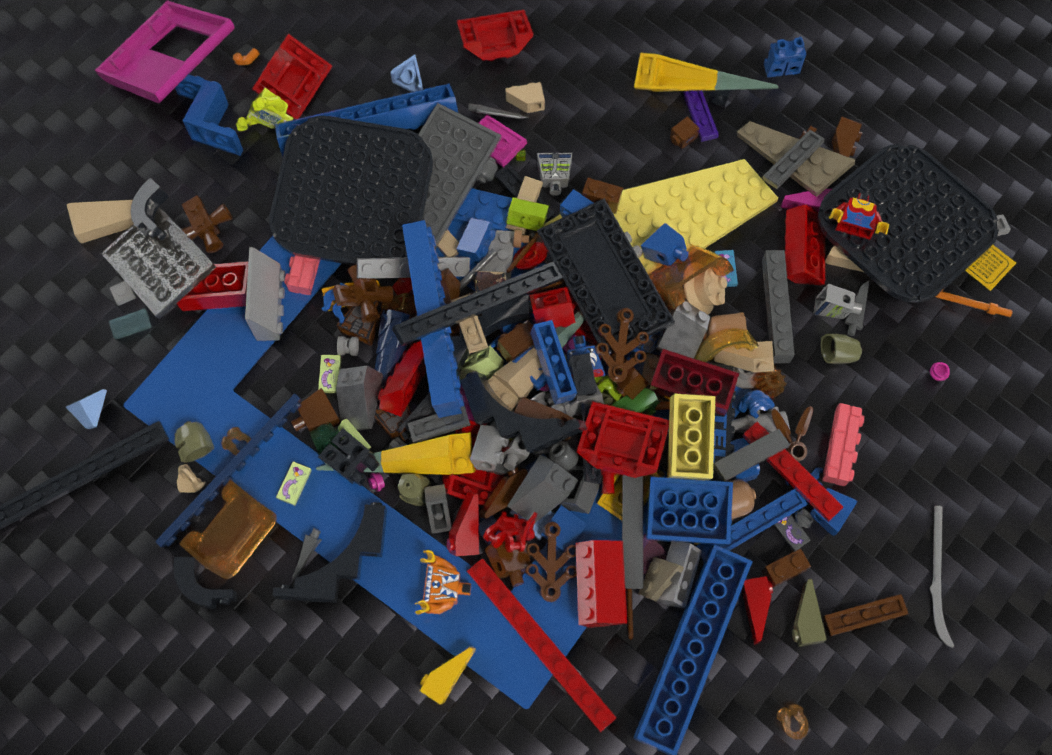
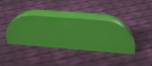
M644 388L633 400L627 395L610 406L652 416L656 413L655 408L660 402L653 391Z

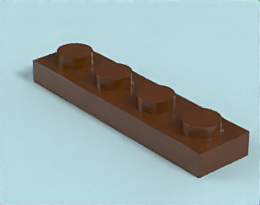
M900 594L823 616L829 636H834L902 617L909 613Z

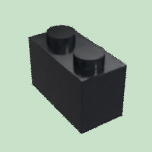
M590 353L571 356L570 363L577 396L597 393Z

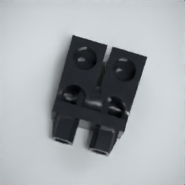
M344 428L331 441L339 450L329 443L318 456L324 464L332 468L351 484L355 483L359 486H362L367 480V477L362 474L364 470L368 468L373 472L380 465L375 459V455Z

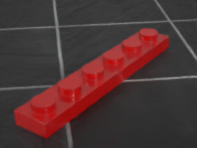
M757 421L742 437L751 444L770 433ZM786 449L766 459L828 522L843 508Z

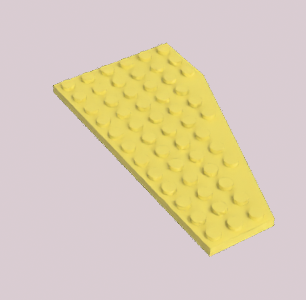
M743 159L623 190L617 213L614 216L623 232H628L631 235L632 242L630 244L632 247L638 245L641 248V244L664 223L668 224L683 236L686 250L689 252L686 259L688 260L776 203L778 197L747 161ZM558 215L554 219L547 222L544 226H547L561 219L562 216ZM643 251L642 256L639 257L652 282L685 262L677 259L672 265L666 266L646 259Z

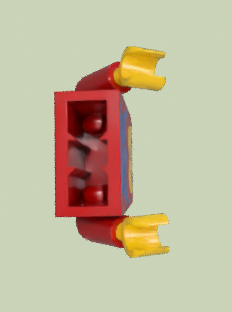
M860 193L857 198L852 197L848 203L844 202L837 208H834L829 216V219L833 218L838 222L835 230L869 240L874 232L876 234L883 232L887 235L889 224L882 221L879 212L876 211V204L868 202L869 195L865 193Z

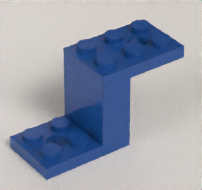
M188 74L175 89L178 95L193 99L183 120L191 139L240 156L243 148L236 131L232 128H224L218 125L229 105L221 85L215 81L210 82L200 76Z

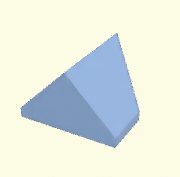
M415 54L390 72L392 83L410 92L423 90Z
M107 390L97 391L66 406V408L85 428H95L98 424Z

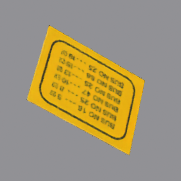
M992 245L985 254L965 271L991 291L1016 262Z

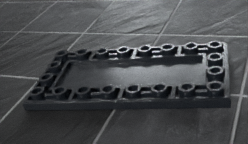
M605 198L537 230L552 261H554L563 276L562 279L598 344H607L609 355L614 354V351L604 337L599 335L598 328L602 324H608L611 327V334L618 342L620 323L617 321V313L623 308H629L634 314V318L628 326L626 344L634 340L640 332H646L651 336L675 324L672 315ZM624 312V317L629 318V314ZM602 327V332L607 333V329ZM640 335V340L645 339L643 335ZM599 346L601 351L605 352L604 347Z

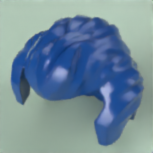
M760 390L746 393L737 405L738 410L742 413L749 408L750 415L756 419L759 417L758 410L767 411L775 406L771 398Z

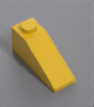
M470 647L432 671L429 675L426 674L420 682L422 686L420 692L440 705L443 704L476 648Z

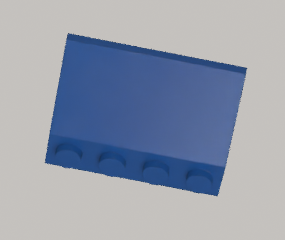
M651 477L646 540L730 545L733 482Z

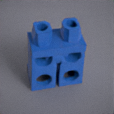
M798 37L793 41H785L783 39L778 40L777 43H771L768 59L764 60L767 78L783 76V73L785 75L800 73L804 58L806 57L803 38Z

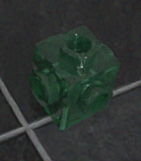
M331 423L323 424L309 432L319 455L329 443L338 449L331 441L339 433V429H334Z

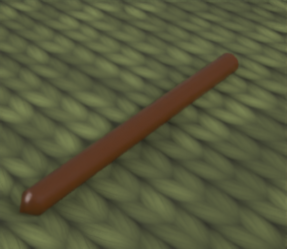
M538 233L535 234L508 267L507 273L514 269L539 238Z
M627 588L628 638L632 640V589Z

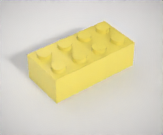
M674 394L670 397L667 478L706 481L713 479L715 396Z

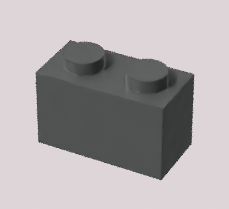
M444 484L425 487L426 505L432 534L450 531L451 520Z

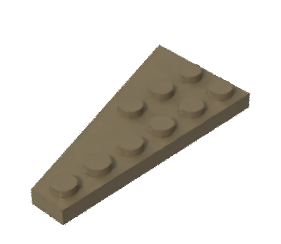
M750 121L737 131V137L773 164L777 163L800 140ZM819 147L790 177L817 197L855 164V160Z

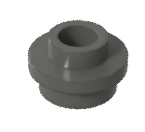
M805 509L795 512L796 523L800 527L809 528L813 522L811 514Z

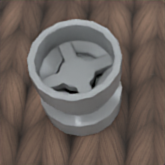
M338 336L337 354L357 356L359 350L358 337L346 339V337Z

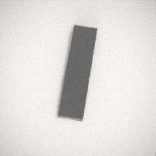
M809 130L763 175V180L778 189L824 143V138Z
M777 429L715 462L713 467L722 481L725 482L785 450L790 444L782 432Z

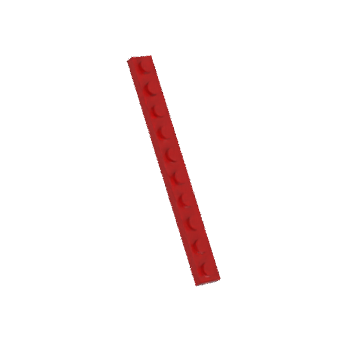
M482 558L467 571L470 577L599 732H602L616 719L615 715L500 578L497 577Z

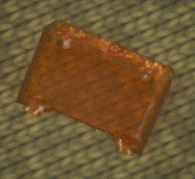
M693 246L687 249L689 255L685 261L677 259L672 265H662L648 275L668 310H672L685 301L686 294L682 285L705 270L711 268L717 276H725L734 271L728 259L701 246Z
M229 480L221 493L222 498L227 503L203 533L192 531L180 543L205 568L224 579H230L236 575L277 520V516L273 511L232 480Z

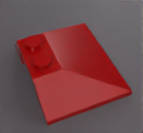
M525 10L457 20L464 48L482 60L491 61L500 57L510 58L513 55H518L533 37Z
M288 34L257 79L252 90L260 94L266 88L279 96L288 104L286 114L296 120L302 115L332 65Z
M592 401L585 423L587 430L582 432L577 453L597 469L633 478L656 473L669 429V420Z
M469 420L471 425L456 430L455 434L471 432L473 450L481 425ZM475 468L473 473L442 475L446 494L464 500L467 492H474L478 494V505L484 506L504 476L476 470Z

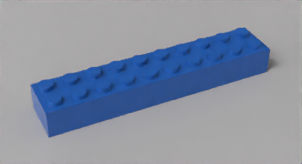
M445 84L275 124L277 140L283 157L286 142L292 130L297 125L299 126L306 122L308 118L315 116H332L403 129H417L426 123L437 103L458 113L456 98L450 85Z
M425 220L402 225L417 316L446 305L444 302L445 292L441 284L442 275L438 267L439 258L435 250L436 241L431 226L427 227ZM451 326L421 338L431 402L438 418L462 414L461 407L464 406L463 396L459 389L461 388L460 378L457 376L456 371L458 365L453 354L455 348L450 333H452Z
M716 544L710 547L633 739L667 755H677L751 567V560Z

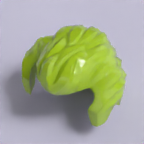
M608 375L594 377L601 393L613 397L614 401L612 404L621 399L622 395L616 390L618 385L610 380Z

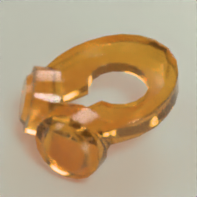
M233 427L228 430L227 436L223 437L222 448L229 450L236 456L240 451L232 440H244L248 443L251 438L247 434L242 433L239 427Z
M792 704L789 705V708L784 707L778 712L777 718L782 722L784 732L790 738L800 740L807 735L808 721L803 714L801 706ZM791 715H794L796 721L801 723V729L798 732H792L790 729L792 723Z

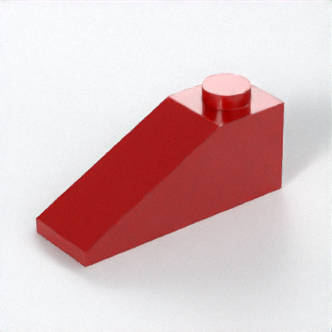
M467 492L449 532L447 549L454 556L479 554L477 493Z
M767 576L745 580L741 590L754 644H758L762 640L772 597L771 594L773 593L772 583L768 582Z

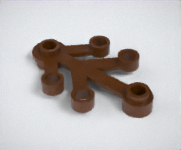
M623 308L617 313V321L620 323L618 342L611 334V327L608 324H602L598 328L599 335L604 337L616 354L615 361L609 355L608 346L605 343H599L595 348V352L602 357L609 367L608 377L610 380L617 383L626 379L627 370L637 363H642L646 360L645 352L640 350L633 355L632 359L623 364L624 355L649 340V335L646 332H640L634 340L626 344L628 326L634 318V314L629 308ZM623 313H628L629 318H625ZM602 327H605L608 332L603 333ZM640 335L645 337V341L640 340ZM599 346L604 347L605 352H600ZM637 354L642 355V360L637 358ZM619 369L621 371V375H617L615 373V370Z
M548 522L543 527V534L548 538L547 560L539 552L537 544L531 543L526 546V553L532 556L547 572L546 580L538 573V567L535 564L527 565L525 573L531 576L541 587V597L547 602H554L560 596V588L570 578L577 576V568L575 566H567L564 571L565 573L555 581V573L571 557H576V546H567L565 552L556 560V537L560 534V526L556 522ZM551 526H554L556 529L554 534L550 532ZM530 546L535 547L533 554L529 551ZM571 547L575 550L573 555L569 553ZM531 566L535 569L533 574L529 573V567ZM570 568L574 570V574L572 576L568 573V570ZM549 588L554 590V594L551 596L548 594Z

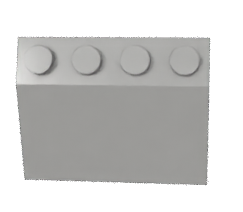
M249 247L245 320L257 341L280 340V334L283 333L281 316H284V306L281 305V301L285 298V289L282 287V281H285L286 276L285 270H282L280 263L254 247Z

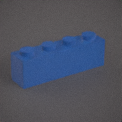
M549 320L534 324L530 334L554 405L574 400L577 390L553 321Z

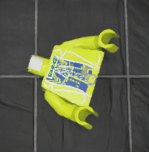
M264 88L251 104L247 119L240 117L236 125L238 131L247 130V124L251 126L258 123L274 129L275 124L291 121L293 117L286 114L288 104L279 96Z

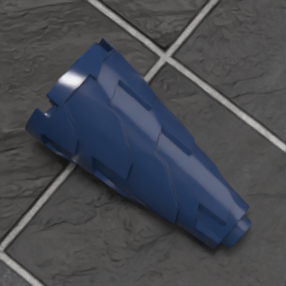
M382 310L380 315L381 320L374 370L383 374L381 386L385 387L388 377L393 376L396 364L402 361V355L407 346H409V343L401 346L392 328L396 324L409 320L410 315L394 310H387V313H385V310Z

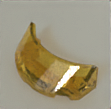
M725 329L711 334L701 342L694 359L707 363L725 348L734 346L736 350L746 348L752 352L759 344L748 330Z

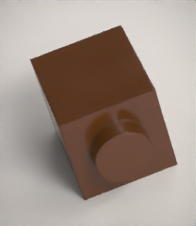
M687 116L671 129L670 139L674 145H678L683 149L698 137L700 128Z

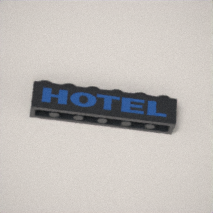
M710 363L712 365L733 371V366L731 365ZM736 391L733 392L726 415L715 413L713 464L734 453V444H731V438L734 437L735 427L732 426L735 408H732V402L735 401ZM713 467V479L722 480Z

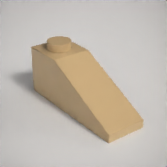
M772 341L713 345L715 362L751 372L774 371Z

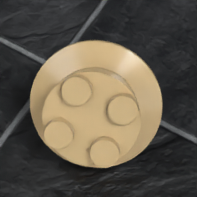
M690 265L684 275V290L677 293V299L679 297H686L691 305L709 315L714 305L725 303L727 280L725 277H721L714 267L705 270L701 265Z

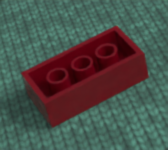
M663 349L650 390L669 398L674 394L715 396V413L725 416L739 373Z

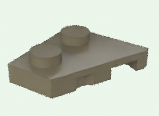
M653 557L643 581V589H640L638 594L657 601L663 594V591L673 583L670 580L676 572L681 573L684 567Z

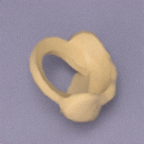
M187 464L178 467L177 486L179 492L195 493L201 491L206 482H202L197 478Z

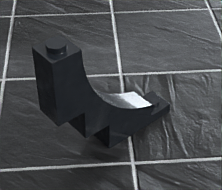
M525 295L482 313V316H479L478 319L485 338L502 327L530 320V313H533L531 302H529L528 295ZM461 327L460 336L451 337L455 348L453 354L458 365V369H456L457 376H460L462 367L470 355Z
M473 371L466 374V377L460 380L475 423L486 425L495 420L501 438L511 439L521 434L527 452L536 453L587 430L585 422L576 418L568 420L564 424L562 419L530 418L514 411L496 395L485 374Z
M371 502V505L365 504L361 524L346 549L323 568L295 578L294 589L290 585H280V588H273V597L280 600L337 603L340 579L360 580L362 556L383 557L387 518L386 506L379 502Z

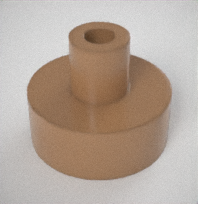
M515 229L513 247L521 248L522 243H529V236L522 235V229Z

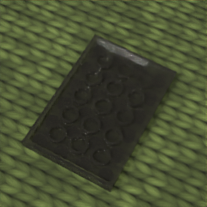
M161 207L156 211L154 219L156 226L167 236L161 241L157 236L152 238L148 235L146 237L133 224L102 252V255L158 319L164 316L216 268Z

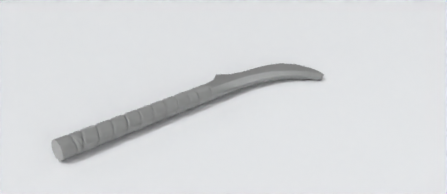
M934 506L933 581L929 589L932 594L936 631L939 638L948 647L953 648L954 644L945 625L941 600L943 507Z

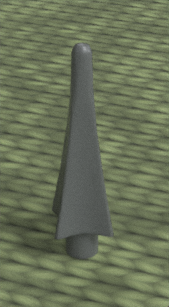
M313 528L311 534L305 535L300 558L292 577L293 580L299 576L304 565L322 541V539L318 538L321 532L319 529Z

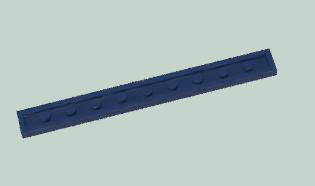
M295 393L155 541L160 547H165L166 545L169 547L177 539L176 534L180 530L182 532L190 526L191 518L194 515L199 516L204 511L206 502L208 500L210 502L218 496V490L221 486L226 487L233 479L231 476L236 471L240 472L247 463L245 461L250 456L254 457L261 448L259 446L264 441L267 443L274 436L273 431L277 427L281 428L288 421L286 417L291 412L294 414L301 407V398Z

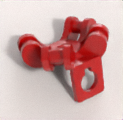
M502 511L500 518L485 531L483 538L486 541H491V545L494 548L500 547L505 540L507 552H513V550L522 552L525 550V541H531L535 537L533 527L538 513L534 512L530 519L526 520L518 519V514H513V517L506 516V512Z

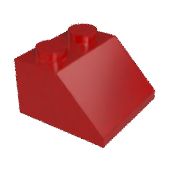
M567 287L530 295L536 324L552 320L556 328L560 326L568 327L576 323Z

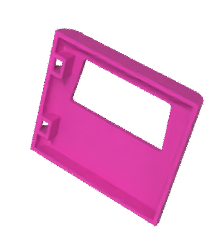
M166 1L95 71L104 81L111 85L160 103L235 27L228 18ZM176 26L210 36L185 61L150 50V48Z

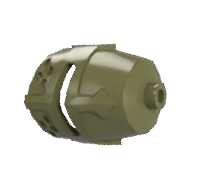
M826 334L821 337V353L826 363L846 364L860 359L862 348L857 339L843 334ZM834 339V351H831V342Z
M188 421L176 430L175 445L180 449L178 453L182 462L187 463L198 460L214 450L210 435L201 423Z
M404 474L401 476L398 484L399 497L414 506H427L424 488L431 487L432 484L422 474Z

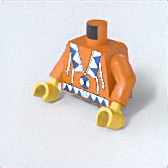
M431 550L423 551V553L428 555V559L421 558L420 561L430 564H427L423 600L415 603V605H420L422 609L415 611V613L418 615L422 613L441 614L458 603V594L470 596L471 583L460 582V573L447 560L434 555Z

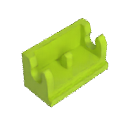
M512 198L507 224L537 231L545 225L549 206Z

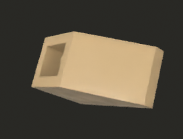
M529 83L523 86L506 88V101L526 113L545 110V99L541 83Z

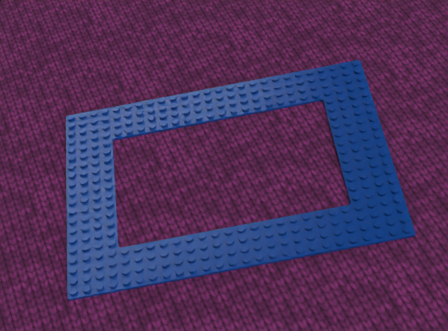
M452 221L447 230L460 242L467 224ZM272 236L260 249V252L280 263L282 270H285V274H290V259L295 255L284 250L276 242L274 236ZM522 243L521 248L527 245L528 243ZM436 248L438 257H445V255L438 248ZM514 248L513 258L521 248ZM320 260L311 295L290 292L285 281H282V287L285 289V298L281 301V305L284 306V316H281L283 331L342 263ZM470 260V271H471L479 262L471 261V260ZM544 260L538 266L528 270H520L514 267L511 271V278L546 265V262ZM459 276L456 278L458 279V281H461L465 276ZM472 280L467 287L476 292L475 282ZM246 306L207 309L124 403V407L148 426L160 421L169 437L168 441L175 445L176 430L183 426L184 423L188 421L201 423L210 435L214 450L195 461L214 476H217L270 420L268 416L234 392L235 387L276 341L256 340L245 320ZM659 350L656 351L650 360H645L633 366L648 381L649 384L645 387L646 389H650L662 353ZM698 354L695 355L694 359L710 364V362ZM601 358V364L604 369L605 375H608L609 367ZM735 386L736 397L735 401L732 402V408H735L734 419L740 412L737 407L740 399L746 393L752 391L751 389H742ZM655 393L659 402H670L663 395ZM670 409L656 410V413L652 416L669 420ZM277 427L273 431L274 436L267 443L264 441L259 446L261 448L254 457L250 456L245 461L247 463L240 472L236 471L231 476L233 479L228 484L230 488L303 543L306 534H311L313 528L319 529L321 532L318 538L322 539V541L314 551L329 562L336 559L356 535L364 514L365 504L371 505V502L382 503L387 509L383 557L362 556L360 580L354 581L456 657L470 647L476 648L467 666L524 709L530 708L552 677L549 670L467 573L472 567L459 556L450 554L444 545L365 487L355 483L351 484L336 471L316 470L317 467L326 465L318 458L319 454L283 427ZM293 462L312 470L296 506L276 498ZM659 463L658 469L666 474L664 478H667V472ZM602 483L589 514L570 511L587 523L573 544L575 546L576 543L592 540L622 541V520L597 504L602 496ZM648 502L644 506L643 547L648 542L646 540ZM547 544L540 552L546 558V560ZM557 547L556 560L564 553V551ZM571 547L569 553L573 555L575 550ZM425 550H431L434 555L447 560L455 566L457 572L460 573V582L471 583L470 596L458 594V603L441 614L422 613L418 615L415 613V611L422 609L420 605H415V603L423 600L427 564H430L420 561L421 558L428 559V555L423 553ZM571 557L555 573V581L565 573L564 571L567 566L576 567V557ZM534 560L532 564L538 567V573L546 580L547 572ZM531 566L529 573L533 574L535 569ZM572 568L568 570L569 575L572 576L574 574ZM524 573L522 576L524 584L514 587L511 593L566 657L586 629L585 626L579 625L577 576L570 578L560 588L561 593L556 601L547 602L541 597V587L531 576ZM553 588L548 589L550 596L554 594Z

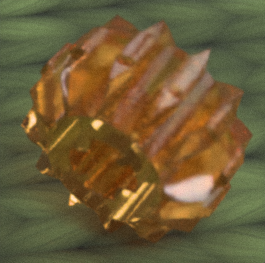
M774 365V371L755 373L756 376L753 378V381L757 384H755L754 388H758L769 397L775 398L778 394L783 393V387L787 384L783 379L786 376L781 375L782 369L776 370Z

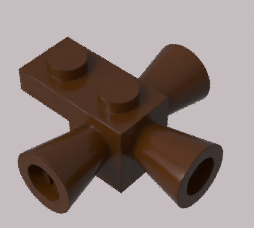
M197 195L182 204L191 226L176 230L175 234L184 247L199 236L204 240L206 252L214 253L219 251L224 245L217 236V234L221 233L217 225L233 220V217L225 204L220 205L213 213L209 214L201 198Z
M354 265L348 269L354 285H335L332 289L337 306H360L362 322L371 323L380 318L374 302L390 304L393 299V289L389 285L378 287L376 279H358L357 265Z

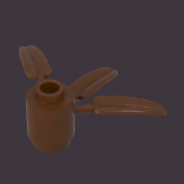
M809 406L803 412L795 430V433L798 434L796 441L791 440L789 436L791 431L778 410L773 409L771 415L774 424L790 444L786 450L797 461L803 460L807 455V448L805 444L799 441L801 436L806 435L812 418L813 407Z

